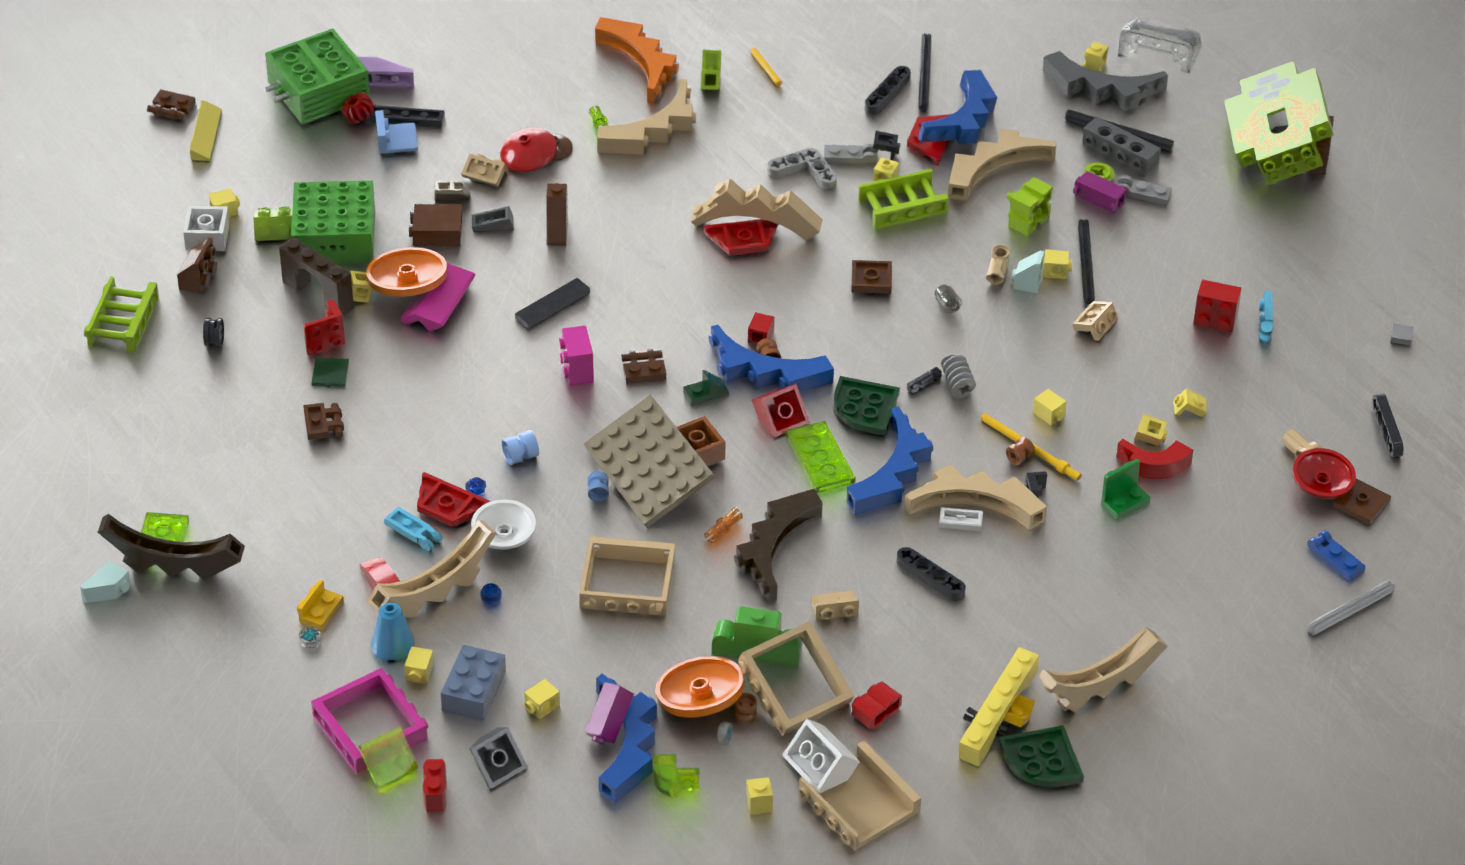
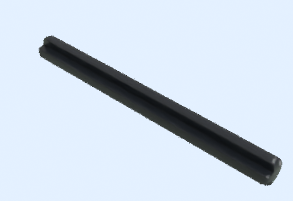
M923 33L921 40L918 109L920 111L928 110L932 42V35L930 33Z
M1070 109L1065 113V120L1087 126L1095 118L1094 116ZM1107 121L1161 149L1171 151L1174 146V141Z
M1080 219L1078 221L1083 297L1084 303L1088 305L1095 300L1089 221L1087 219Z

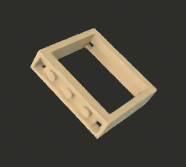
M590 536L579 592L580 608L666 616L675 564V544ZM595 558L667 564L662 596L650 597L589 591Z
M810 621L743 652L738 660L741 666L740 671L747 676L751 690L757 693L760 698L761 707L765 712H768L772 719L773 727H777L781 736L799 729L806 719L815 721L849 705L855 696ZM800 637L836 698L789 720L753 659Z

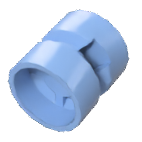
M531 430L518 434L517 438L511 436L501 441L504 456L510 465L522 462L523 458L530 459L539 456V446Z

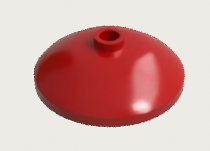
M541 128L519 130L509 136L500 149L501 161L505 163L507 169L513 172L528 173L536 171L547 165L555 156L557 150L556 140L549 131Z
M1314 448L1304 451L1295 459L1292 468V475L1296 484L1304 492L1322 499H1335L1346 495L1352 490L1356 480V472L1352 463L1344 455L1325 448Z

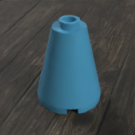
M386 603L380 607L371 639V649L375 657L381 661L395 660V662H400L407 659L411 647L415 645V639L400 606L396 603Z

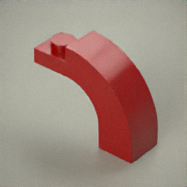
M1122 439L1118 442L1116 458L1124 463L1138 459L1140 461L1138 477L1166 479L1179 475L1192 464L1194 450L1176 440L1163 451L1149 452Z

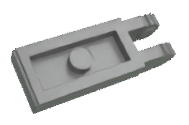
M866 144L865 146L825 145L824 159L827 163L873 164L878 161V150L872 149L873 144Z
M1125 175L1120 176L1117 185L1127 189L1126 196H1129V198L1165 206L1172 192L1170 187L1133 180L1130 176Z

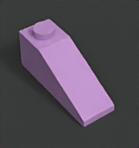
M358 57L368 70L369 86L414 87L413 69L379 57Z

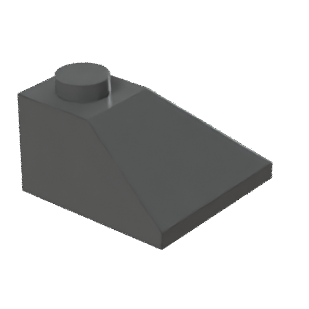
M508 727L494 729L480 737L469 748L489 789L528 768Z

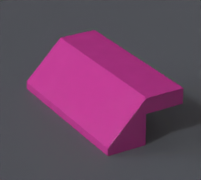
M447 263V277L444 282L431 291L416 295L402 316L401 321L407 325L419 320L429 332L443 327L475 278V273Z

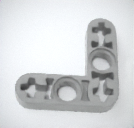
M807 148L774 158L767 164V173L772 177H781L807 169L822 189L832 190L837 184L836 174L819 151L814 148ZM791 161H796V162H798V163H797V164H790L789 162H791ZM819 167L823 168V170H815V168Z

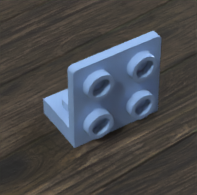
M383 110L375 111L379 154L418 150L415 123L388 125V118H384Z

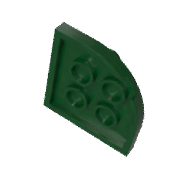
M840 376L834 392L835 411L839 418L853 429L885 436L891 421V409L896 406L900 387Z
M1064 725L999 737L998 744L1006 764L1022 780L1045 788L1066 786L1084 781L1083 772Z

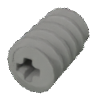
M949 355L942 359L941 367L952 395L957 399L965 398L976 387V382L971 374L966 357L963 355Z

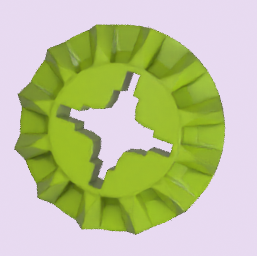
M1091 163L1084 168L1083 174L1089 171L1111 182L1114 178V170L1107 164Z

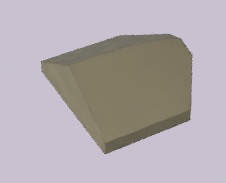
M434 182L435 201H454L470 197V192L463 187L462 182Z

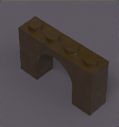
M294 237L279 247L282 281L284 284L298 291L311 282V273L323 289L325 310H327L326 302L333 299L343 316L354 309L350 272Z

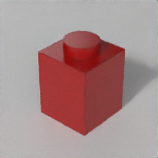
M755 312L748 327V343L757 345L761 340L771 338L774 333L775 316Z

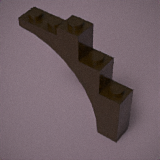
M815 489L767 502L766 520L752 524V533L749 534L750 542L736 545V555H734L736 566L741 568L744 575L751 573L753 580L758 582L761 594L765 595L769 602L777 600L778 585L771 567L777 549L795 530L811 521L822 518L823 503Z
M110 514L102 517L97 532L124 554L123 562L137 574L157 565L170 577L190 568L199 577L206 580L241 562L245 545L230 533L217 539L199 542L170 541L152 537L126 526Z

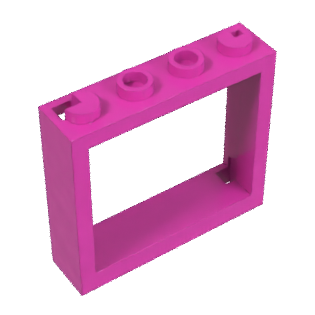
M382 668L311 701L313 717L356 774L428 740L427 728L429 726L427 721L423 717L420 718L414 704L406 700L403 690L396 687L390 674L387 675ZM382 687L412 727L359 751L330 711Z

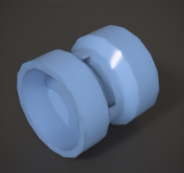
M593 472L588 476V496L593 501H603L609 496L608 476L604 472Z

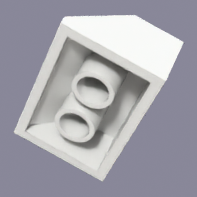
M809 719L804 721L782 755L818 793H822L847 781L860 763L824 725Z

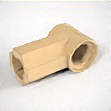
M996 245L992 249L991 261L986 280L992 285H998L1004 281L1010 256V250L1005 245Z
M1293 429L1286 431L1281 440L1295 454V458L1304 451L1321 448L1318 443L1308 442Z

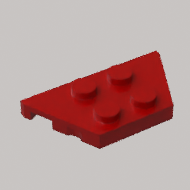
M951 114L917 117L907 139V147L917 151L924 158L926 156L933 159V164L939 166L950 140L920 142L918 136L922 122L935 121L948 117Z
M765 219L704 225V234L729 256L768 251L779 224Z
M426 472L422 473L417 511L451 527L472 519L474 513L481 506L491 502Z

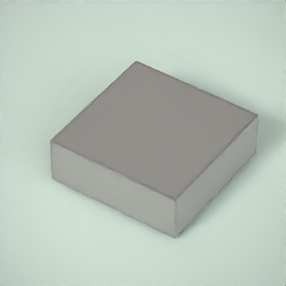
M1393 324L1390 342L1411 346L1413 327Z

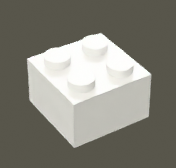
M188 206L183 230L185 250H191L209 237L212 238L213 247H215L216 251H225L230 226L228 207Z

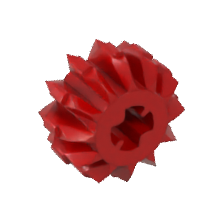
M358 92L356 95H351L350 98L346 99V102L342 104L341 111L347 121L351 124H358L360 121L364 122L366 118L370 117L369 115L374 112L375 106L365 92Z

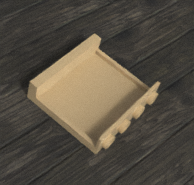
M865 741L857 744V754L854 756L860 763L847 781L822 793H818L803 777L799 778L798 792L800 797L807 801L813 807L815 813L819 816L821 815L827 821L828 826L832 830H836L841 836L844 843L850 845L855 851L920 813L921 797Z

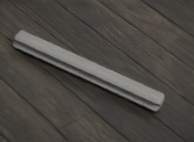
M1385 581L1308 623L1307 631L1311 635H1316L1394 592V584L1391 581Z

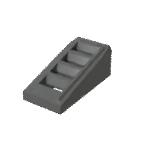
M509 206L471 215L473 231L514 229L513 214Z

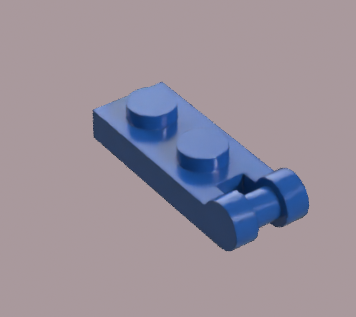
M1324 530L1318 534L1317 538L1313 537L1308 540V547L1348 581L1365 572L1366 565L1332 539L1328 531Z

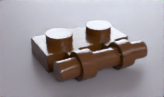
M160 89L152 101L153 105H148L147 112L159 117L161 115L168 116L172 120H184L185 114L188 115L196 100L192 96Z
M647 349L645 352L629 351V353L621 354L622 362L630 361V363L623 364L626 384L667 380L664 360H655L663 358L662 350L654 351V349ZM647 359H648V361L637 362L638 360H647Z
M324 403L303 405L308 440L329 438L328 432L333 431L337 438L343 436L344 423L341 421L342 410L339 408L338 403H332L331 408H325ZM326 418H331L333 421H327Z

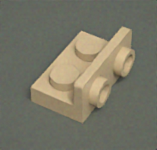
M469 154L461 175L464 178L498 187L503 174H508V169L505 163L499 159H494L493 161L487 159L482 154Z
M1093 301L1072 323L1074 330L1091 331L1094 341H1099L1118 320L1113 302Z
M854 590L811 595V605L815 620L849 617L859 613V599L855 597Z

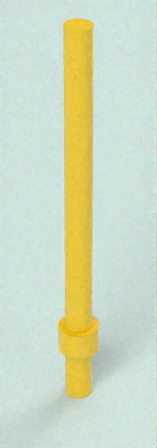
M982 414L981 420L1013 441L1016 442L1022 437L988 414ZM1033 444L1035 448L1034 454L1056 467V471L1063 475L1067 474L1076 481L1081 479L1082 474L1071 468L1069 463L1057 459Z

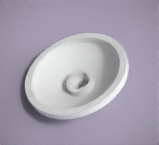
M506 499L484 504L474 513L471 521V528L474 527L478 520L485 521L496 532L489 547L500 550L512 549L523 545L533 536L536 529V519L531 509L518 501Z

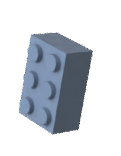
M463 645L441 691L442 711L484 721L506 673L505 654Z

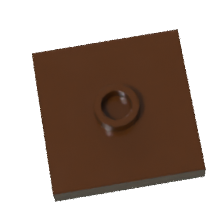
M852 260L851 292L891 294L892 261Z
M1356 479L1349 493L1336 498L1333 502V508L1370 526L1391 501V495Z

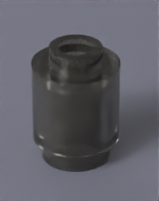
M943 284L935 290V299L946 313H955L960 309L962 300L951 286Z

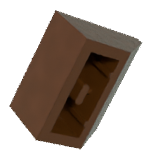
M208 237L190 250L177 273L180 290L202 294L205 286L209 285L210 277L217 270V262H215L216 249L213 247L212 238Z

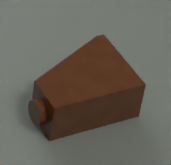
M547 183V245L566 246L567 184Z

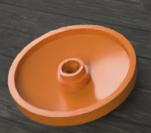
M396 249L383 253L370 262L366 270L367 281L372 289L384 295L397 297L419 295L435 289L444 282L447 277V263L443 256L429 249Z
M706 656L689 659L674 665L659 678L656 684L657 700L661 708L672 715L680 717L711 715L726 709L740 698L745 688L744 675L740 671L739 665L726 658Z

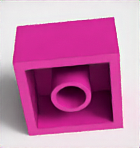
M586 325L562 328V337H559L560 350L562 349V352H559L560 364H564L562 367L564 378H568L569 386L594 383L593 351Z

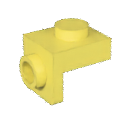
M1187 388L1174 399V410L1178 416L1184 410H1188L1200 417L1207 413L1206 398Z

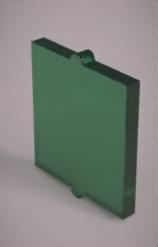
M334 357L315 358L312 386H327V388L331 386L346 387L349 359Z

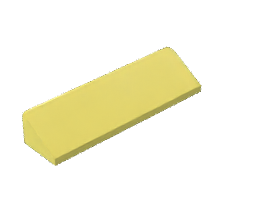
M201 100L190 145V158L195 161H210L222 113L221 108L204 100Z

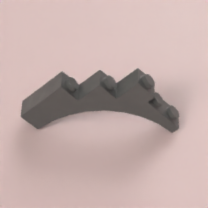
M1061 51L1044 56L1043 72L1066 96L1083 91L1095 104L1111 98L1123 111L1139 106L1140 99L1167 90L1168 74L1165 71L1143 76L1108 75L1080 66L1066 57Z

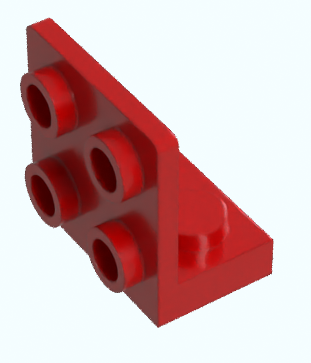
M334 299L326 302L327 310L325 311L324 318L303 325L305 348L308 356L346 344L343 314Z

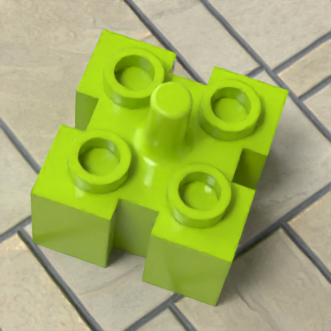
M1033 177L1028 182H1025L1017 192H1008L1006 195L1010 202L1008 226L1026 236L1030 235L1037 228L1038 223L1042 224L1050 216L1051 204L1049 200L1052 199L1053 186Z

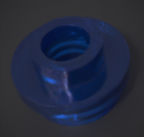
M473 477L465 483V489L473 494L481 495L485 492L486 481L479 477Z
M494 583L484 585L480 591V598L486 603H496L502 597L501 589Z

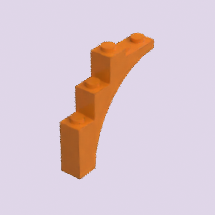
M604 17L599 18L595 27V43L610 46L632 57L647 75L649 81L647 85V102L655 103L657 96L660 97L662 84L665 85L666 80L672 81L674 74L678 73L679 63H676V55L663 53L660 47V40L646 37V33L643 32V24Z

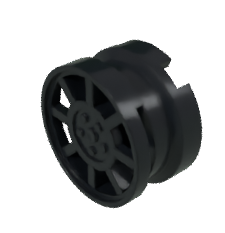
M212 318L204 319L203 341L205 346H211L212 344L223 346V318H218L217 320H212Z

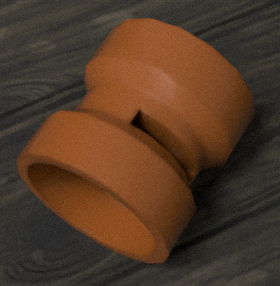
M766 338L757 344L759 354L781 359V354L777 349L778 347L774 339Z
M1021 437L1016 441V444L1006 448V456L1014 465H1020L1024 462L1025 458H1029L1035 453L1033 443L1026 437Z
M742 693L735 702L734 716L739 723L749 724L755 721L757 717V699L753 694Z

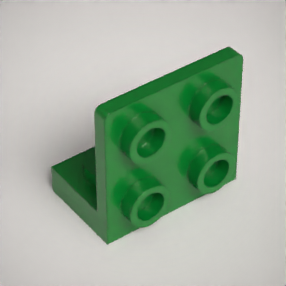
M1138 459L1127 462L1114 471H1109L1104 476L1101 505L1116 520L1150 503L1151 497L1137 484L1140 461Z

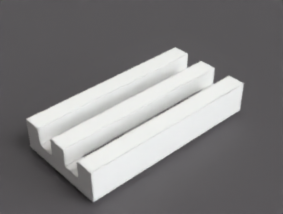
M941 507L939 528L981 532L983 511Z

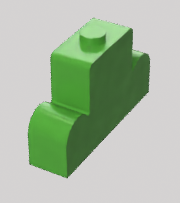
M739 606L735 622L719 620L716 623L712 639V654L740 658L743 652L792 629L781 630V612ZM798 637L753 660L799 667L803 641Z

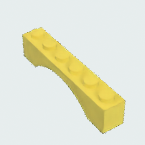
M1020 647L1017 649L960 740L959 759L980 767L990 750L994 737L1008 709L1018 695L1030 686L1038 673V654Z

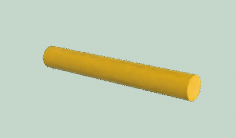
M752 48L750 53L775 85L781 86L783 82L760 52L756 48Z

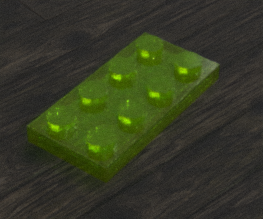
M826 421L786 431V437L817 493L856 482V477Z

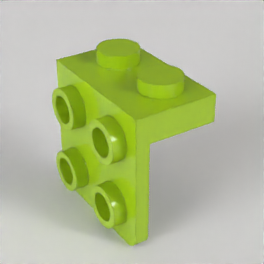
M280 206L278 210H271L270 207H260L259 210L255 211L253 216L255 241L291 239L292 209H290V206Z

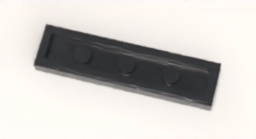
M374 105V112L369 115V118H366V122L376 123L375 111L383 110L384 118H388V124L415 123V126L442 128L445 110Z
M575 278L516 312L515 319L529 329L589 294L590 287L579 278Z

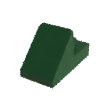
M702 370V381L683 386V393L691 406L729 395V390L722 379L706 370Z

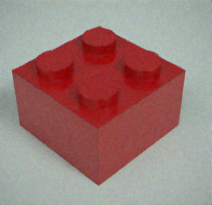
M1202 279L1197 294L1193 325L1233 333L1242 287Z

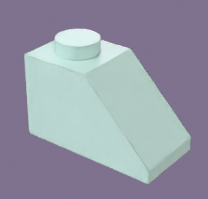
M1038 251L1019 261L1018 267L1013 269L1011 280L1014 281V289L1037 294L1042 278L1044 251Z
M108 560L80 586L82 601L84 603H92L119 598L131 586L129 571Z

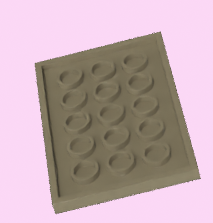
M651 394L584 443V446L646 528L716 478Z

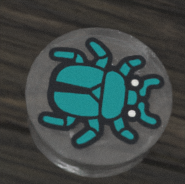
M316 627L303 628L299 632L300 644L305 648L318 646L321 643L320 630Z
M722 722L718 729V743L729 745L732 737V723Z

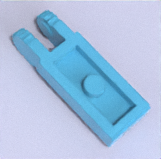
M1264 291L1263 299L1259 300V311H1262L1259 315V342L1268 344L1271 342V333L1273 331V292Z
M397 507L384 519L386 526L418 543L421 548L427 551L434 548L431 541L439 543L443 539L441 534L431 528L429 524L400 507Z

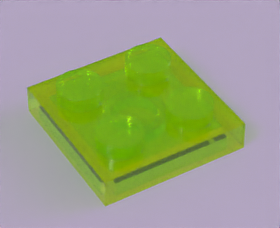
M146 512L141 533L165 540L184 542L189 525V515Z
M401 726L358 746L376 787L383 786L419 768Z

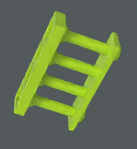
M932 169L859 185V202L869 200L874 209L872 214L874 229L948 213L949 203L946 193L936 195L932 188ZM924 188L928 197L918 199L913 190ZM905 192L910 201L900 204L895 194ZM887 196L892 206L882 208L877 198Z
M110 276L107 284L103 286V294L93 316L84 329V336L87 337L88 346L93 345L97 336L123 340L126 343L127 351L135 352L159 298L157 283L149 282L147 288L143 289V291L118 288L115 285V278ZM115 295L141 299L137 305L112 300ZM108 309L135 312V315L131 318L106 315ZM102 323L129 326L128 331L125 330V332L100 329Z

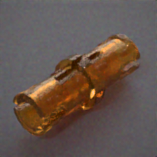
M733 508L726 516L716 520V524L704 533L705 538L713 534L707 541L713 544L721 535L731 531V527L743 518L742 513L734 517L740 510Z

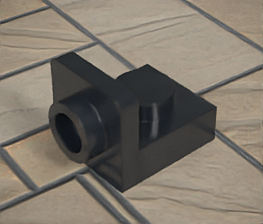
M875 131L872 149L891 152L890 160L894 161L895 154L899 155L901 143H897V134Z
M1046 471L1026 473L1025 486L1038 499L1039 496H1042V489L1046 488L1048 476Z

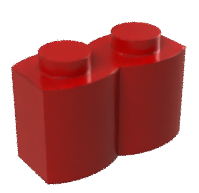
M883 681L876 685L873 684L867 693L854 699L851 715L871 730L875 729L886 718L898 711L902 704V695Z
M426 759L423 765L424 781L422 785L424 808L426 812H443L447 803L446 765L443 759Z

